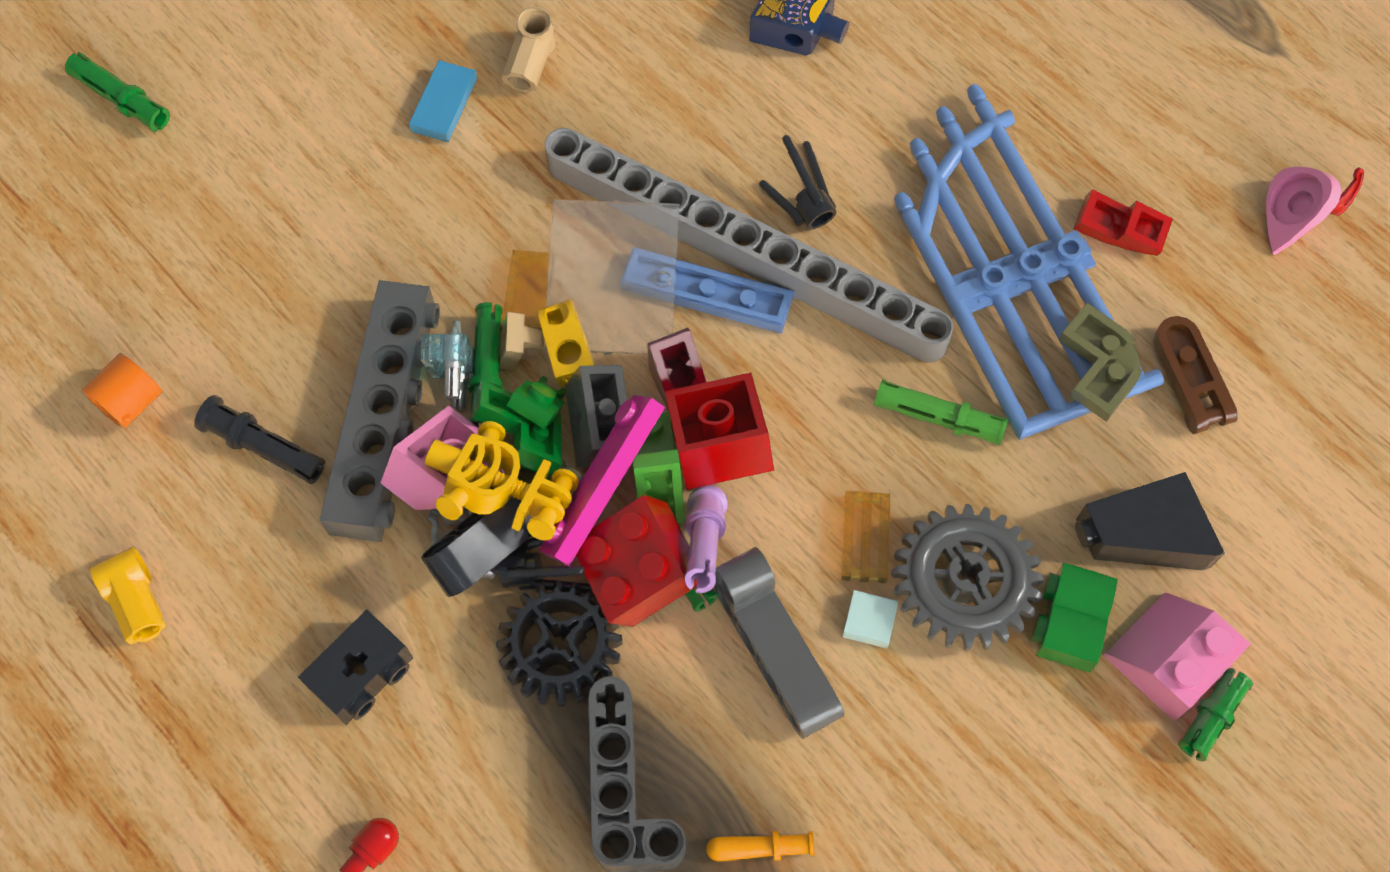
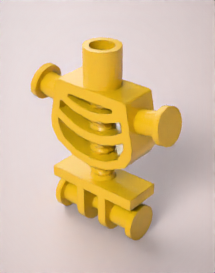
M486 421L480 424L478 435L471 434L462 450L440 440H434L426 456L425 465L448 474L444 492L436 500V508L443 517L449 520H457L463 513L462 507L477 514H491L503 507L513 496V498L518 500L521 499L522 502L517 509L512 529L520 532L527 516H531L532 518L527 524L528 532L539 540L546 541L553 538L556 531L554 524L562 521L565 509L569 507L572 501L571 492H574L579 485V479L572 471L558 469L553 473L552 481H549L546 478L552 462L544 459L531 484L518 480L517 477L520 470L519 453L512 445L502 442L506 434L505 429L502 425L493 421ZM482 461L487 462L488 466H484ZM499 467H500L505 473H501V471H498V470H499Z

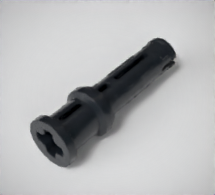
M217 395L208 397L196 414L194 427L198 431L204 433L210 431L226 440V445L232 449L245 448L248 451L250 450L309 484L315 483L325 468L323 466L326 463L325 459L257 424L253 414L249 412L240 413L226 406L224 400Z

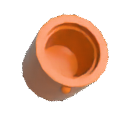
M119 353L81 390L92 404L124 430L163 392L159 385L143 369L122 353Z

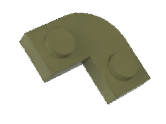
M1086 303L1062 332L1059 341L1093 364L1075 386L1070 397L1107 422L1134 388L1142 369H1140V359L1137 350L1133 345L1136 340L1133 335L1102 312Z

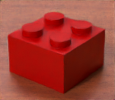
M751 372L665 391L686 490L775 471L769 433Z
M642 495L592 528L576 554L580 565L584 567L586 578L607 622L610 624L633 627L691 591L685 584L689 545L668 503L662 500ZM694 579V586H693L692 589H694V588L696 587V584H697V580H696V579Z

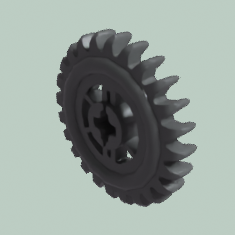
M965 504L962 514H958L953 506L947 505L945 508V518L936 511H930L927 518L930 525L920 520L915 521L913 530L917 535L906 533L901 538L902 544L909 549H898L894 553V559L905 564L894 567L891 572L893 578L905 579V581L895 586L893 592L896 596L909 595L901 606V612L905 613L914 609L918 611L912 626L916 628L928 621L931 624L927 635L929 640L933 639L941 630L944 631L946 648L953 644L957 636H961L965 651L971 649L975 637L979 638L983 649L988 650L992 644V633L999 638L1002 644H1005L1009 639L1007 626L1011 627L1016 633H1021L1024 629V623L1020 615L1026 619H1032L1035 616V609L1028 601L1038 603L1042 599L1041 592L1032 586H1038L1044 581L1042 574L1031 570L1040 565L1041 559L1035 555H1027V552L1033 547L1034 543L1031 540L1019 541L1017 539L1022 528L1020 526H1014L1010 529L1005 528L1007 516L1003 514L997 519L991 520L988 507H984L979 515H975L970 504ZM962 545L976 546L981 550L978 554L975 552H965ZM985 552H988L997 562L1000 572H990L989 564L983 558ZM944 553L950 563L949 568L935 569V563L939 556ZM961 573V575L964 578H969L972 576L975 579L973 584L969 579H964L961 581L958 578L959 574ZM936 579L944 581L943 586L950 599L941 591ZM1001 581V587L997 595L992 597L986 587L987 583ZM973 601V603H974L975 606L960 605V604H958V603H965V604H967V603H971V602Z

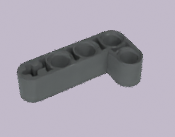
M753 547L716 567L714 589L719 594V600L797 734L804 739L844 717L843 707L835 691L774 591L775 578L762 552L757 547Z
M608 676L601 678L594 683L589 693L591 832L595 858L600 866L608 872H650L674 869L682 862L686 852V839L680 825L673 820L663 818L637 820L634 710L630 688L618 677ZM616 695L618 702L615 705L617 724H608L605 703H607V696ZM610 740H618L625 745V752L618 759L606 760L600 755V749L603 744ZM613 787L623 789L627 793V800L621 807L608 809L601 804V797L606 790ZM658 834H670L678 841L677 849L670 856H658L650 849L653 838ZM622 836L628 841L629 847L624 856L618 859H610L603 855L602 846L609 837Z

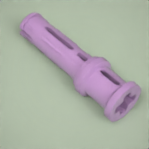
M713 485L695 488L688 498V510L690 512L685 520V529L690 537L685 584L691 590L694 586V579H696L695 592L697 593L710 591L716 583L715 571L718 540L724 535L726 530L724 514L728 508L727 496L724 491Z

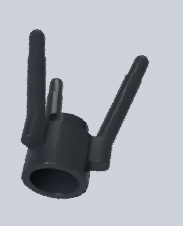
M784 135L782 141L805 186V189L800 191L795 198L797 201L796 208L765 180H761L759 186L791 216L796 226L805 223L808 229H817L835 217L837 212L835 209L836 205L829 195L810 142L804 141L803 148L816 186L791 138L788 135Z
M534 537L526 540L498 564L500 583L504 588L519 587L520 590L536 589L538 584H542L545 590H554L553 585L556 580L541 579V577L582 575L584 567H542L539 553H531V549L541 546L544 540ZM561 581L565 592H569L570 587L575 583ZM577 582L581 586V593H587L592 590L589 583Z

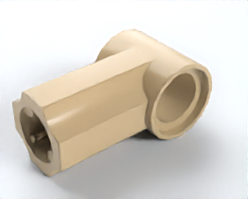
M541 7L526 8L517 17L516 25L518 31L502 74L503 83L512 87L514 91L528 93L531 90L537 89L547 57L555 49L556 41L550 13Z

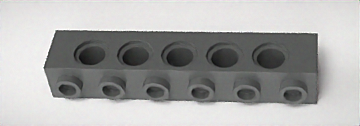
M378 281L320 516V522L329 535L382 542L384 529L392 526L395 513V505L391 501L393 493L381 484V480L393 447L413 433V421L410 420L413 406H418L421 401L422 381L419 380L421 368L427 367L431 357V343L428 341L430 329L437 328L440 316V306L434 302L429 286ZM402 328H411V330L404 335H394L398 330ZM392 366H403L397 373L385 374ZM386 404L394 405L389 412L376 414L379 407ZM384 444L380 452L373 455L366 454V451L372 445ZM366 484L375 485L372 492L368 495L356 496V492L361 486Z

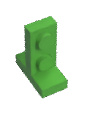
M662 412L632 462L637 499L642 495H646L667 502L678 525L685 524L678 449H675L669 412Z

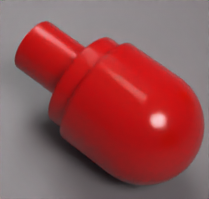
M374 818L368 821L352 839L353 843L348 848L353 854L339 871L363 872L367 866L373 870L378 865L381 866L398 845L399 832L396 825L386 818Z

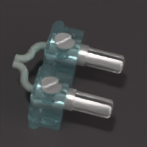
M453 321L450 334H421V361L425 367H428V372L432 378H445L444 397L451 400V407L457 411L459 399V409L461 411L466 409L468 378L473 376L474 349L470 346L466 333L461 334L460 321Z

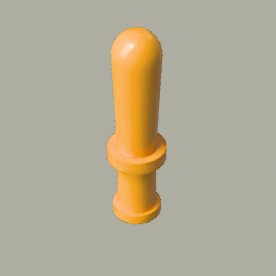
M772 831V836L715 837L707 843L706 853L710 859L717 862L774 856V861H781L782 855L810 854V856H815L813 831H808V834L779 836V831Z

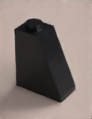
M1186 472L1087 503L1076 518L1075 529L1077 537L1083 547L1089 548L1094 560L1206 570L1212 568L1225 554Z

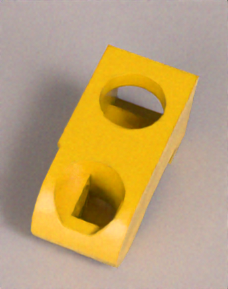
M571 299L538 310L554 376L559 385L564 389L579 366L596 365Z

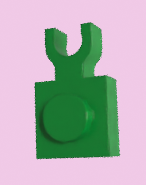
M542 376L538 382H531L529 380L524 382L514 391L507 404V407L543 429L558 417L565 404L562 399L566 394V390L563 387L560 390L550 388L546 384L548 378Z

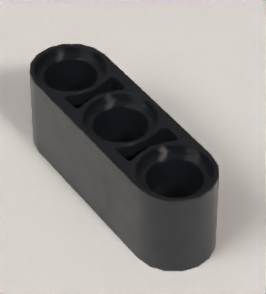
M512 496L503 507L491 514L472 513L421 556L422 561L447 597L455 596L471 587L532 536L527 529V524L532 518L531 516H527L520 532L512 529L517 509L522 502L521 499L518 500Z

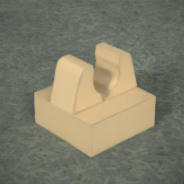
M507 312L501 325L499 369L515 371L520 359H537L539 349H543L544 335L542 330L524 326L525 314Z

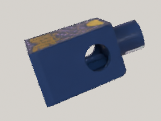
M760 0L750 16L749 41L789 52L809 55L812 54L821 37L841 44L848 31L849 21L833 15L835 0Z

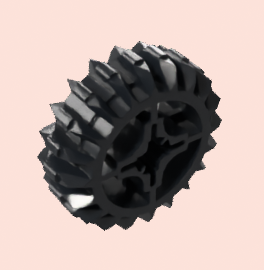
M556 580L553 585L554 592L546 593L545 587L542 584L536 586L538 597L533 600L528 594L521 593L519 598L524 607L522 610L515 606H508L507 614L514 622H501L499 624L500 633L506 636V638L498 640L496 647L499 652L505 653L499 659V664L502 670H511L507 676L509 683L514 686L523 682L520 690L522 696L528 698L538 689L537 700L539 704L545 705L549 701L550 695L555 694L557 705L563 707L566 704V694L573 693L576 702L581 703L584 701L582 689L587 686L590 690L594 683L597 682L595 679L597 676L600 678L613 677L612 670L606 664L614 665L620 663V653L613 649L621 646L623 639L621 634L614 633L620 625L607 622L599 603L596 604L597 598L593 590L588 591L581 597V586L579 583H573L569 592H564L562 582ZM570 612L581 617L578 618L574 615L566 621H558L549 614ZM535 623L541 638L532 648L533 653L524 659V639L529 629ZM595 628L598 634L597 646L592 657L585 664L581 659L578 648L587 639L586 633ZM549 631L555 638L561 636L562 641L566 637L570 655L565 649L558 650L557 645L555 649L553 648ZM553 665H562L569 669L571 673L563 676H551L542 674L538 670L542 668L545 671Z

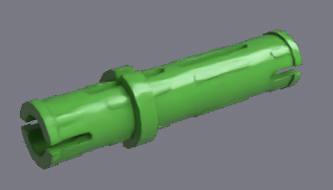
M883 379L874 402L876 407L899 412L903 415L951 429L954 435L961 437L963 433L999 446L1001 445L1009 420L971 408V403L963 401L962 405L887 382V380Z

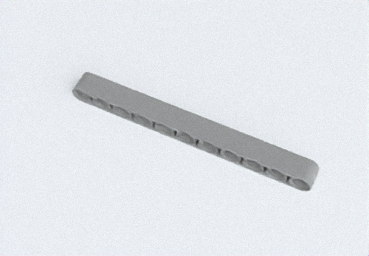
M559 128L547 136L545 151L548 169L555 179L763 283L793 290L794 298L920 361L927 363L936 362L946 354L954 327L949 315L942 310L572 129ZM562 154H570L568 156H559ZM596 171H606L602 174L594 173ZM632 188H640V189H642V190H639V191H629V189H632ZM669 205L677 206L675 209H666L664 207ZM711 223L714 226L702 227L700 224ZM747 241L751 244L742 246L736 244V242ZM784 259L788 262L785 264H777L774 263L772 260ZM820 277L823 278L825 281L821 283H816L811 281L809 278ZM856 295L863 300L855 302L848 299L847 296ZM896 314L901 319L893 321L884 315ZM923 333H934L937 336H939L940 339H928L923 335Z

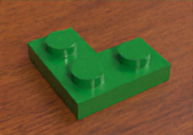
M481 381L474 393L473 419L481 423L493 421L502 425L505 432L513 435V447L519 453L520 465L531 472H537L545 459L552 462L548 472V476L552 477L553 473L562 465L561 413L543 429L507 407L513 393Z

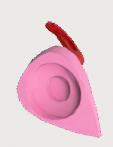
M1296 166L1285 168L1276 174L1269 185L1266 199L1267 228L1272 253L1276 255L1292 245L1305 233L1322 222L1329 214L1339 216L1344 213L1353 203L1362 186L1364 179L1363 168L1358 167L1353 173L1354 179L1343 193L1340 182L1318 169Z

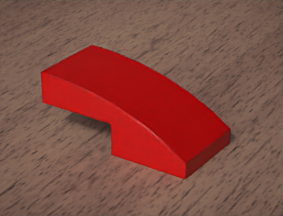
M1092 189L1084 198L1073 229L1119 248L1158 256L1163 250L1173 219L1137 200L1130 207H1127Z

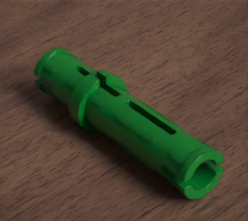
M81 52L73 53L68 57L65 63L66 73L114 103L121 114L127 117H135L155 132L158 129L162 130L168 124L170 119L169 110L149 99L143 89L136 85L126 84Z
M491 302L479 303L475 307L473 376L468 380V391L472 394L469 421L477 427L480 421L473 419L474 393L481 381L503 389V382L499 378L501 316L503 308L496 304L494 312H492Z

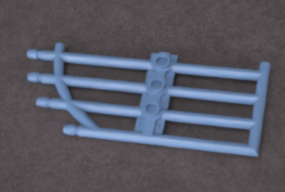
M973 84L967 88V94L972 105H975V110L982 124L964 135L959 124L955 122L953 113L946 106L937 109V120L940 126L944 128V133L951 147L937 165L932 155H929V149L920 138L912 140L910 142L911 153L918 160L917 164L927 181L919 213L916 209H913L914 204L905 192L897 194L894 200L898 212L902 214V219L1007 419H1009L1017 438L1021 440L1092 411L1076 400L1066 403L1010 298L1032 291L1059 340L1062 332L1070 323L1048 284L1070 277L1085 305L1088 303L1113 321L1114 319L1086 270L1096 265L1084 237L1081 238L1077 230L1067 234L1064 233L1005 130L1015 123L1013 113L1010 110H1006L997 115L990 101L986 100L987 97L983 89L977 84ZM991 137L1046 234L1048 241L1027 248L974 153V147ZM959 162L964 167L1011 253L1010 255L991 262L988 260L946 182ZM938 203L973 266L972 269L953 276L950 274L930 236ZM994 305L1050 410L1027 418L972 315L973 312ZM1060 342L1081 380L1093 364ZM1156 368L1144 373L1142 370L1137 383L1125 399L1164 384L1161 371Z

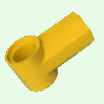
M135 547L124 550L90 567V574L94 584L103 599L110 604L125 641L129 644L146 642L160 635V632L167 627L149 586L152 583L150 572Z

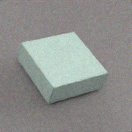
M854 590L843 637L887 649L899 601Z

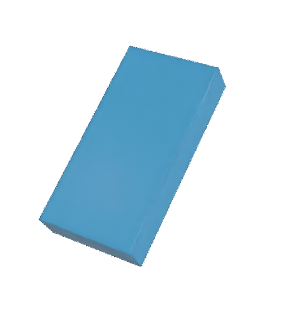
M438 60L409 122L411 132L449 142L476 83V70Z

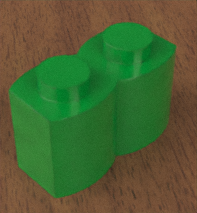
M1063 562L1057 574L1049 572L1042 593V599L1049 601L1046 616L1038 615L1031 636V641L1038 642L1036 656L1090 673L1098 664L1118 579Z

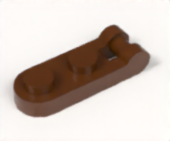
M1173 316L1163 320L1154 334L1153 343L1185 412V422L1189 431L1192 434L1207 431L1209 425L1218 423L1224 426L1235 423L1238 419L1237 408L1198 327L1188 318ZM1209 396L1213 406L1204 408L1200 399Z

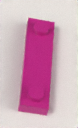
M633 395L631 399L626 400L620 406L615 415V426L574 491L572 501L569 507L565 509L562 521L554 524L556 531L553 538L544 541L539 549L541 552L556 561L570 566L665 409L663 405L651 397Z

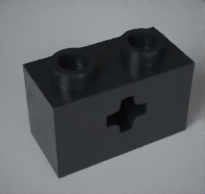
M366 609L298 678L326 707L347 725L353 718L358 720L371 710L376 702L374 697L387 684L392 686L403 678L410 667L408 663L413 659V656L406 645ZM357 665L367 669L366 673L362 676L354 673L352 670Z

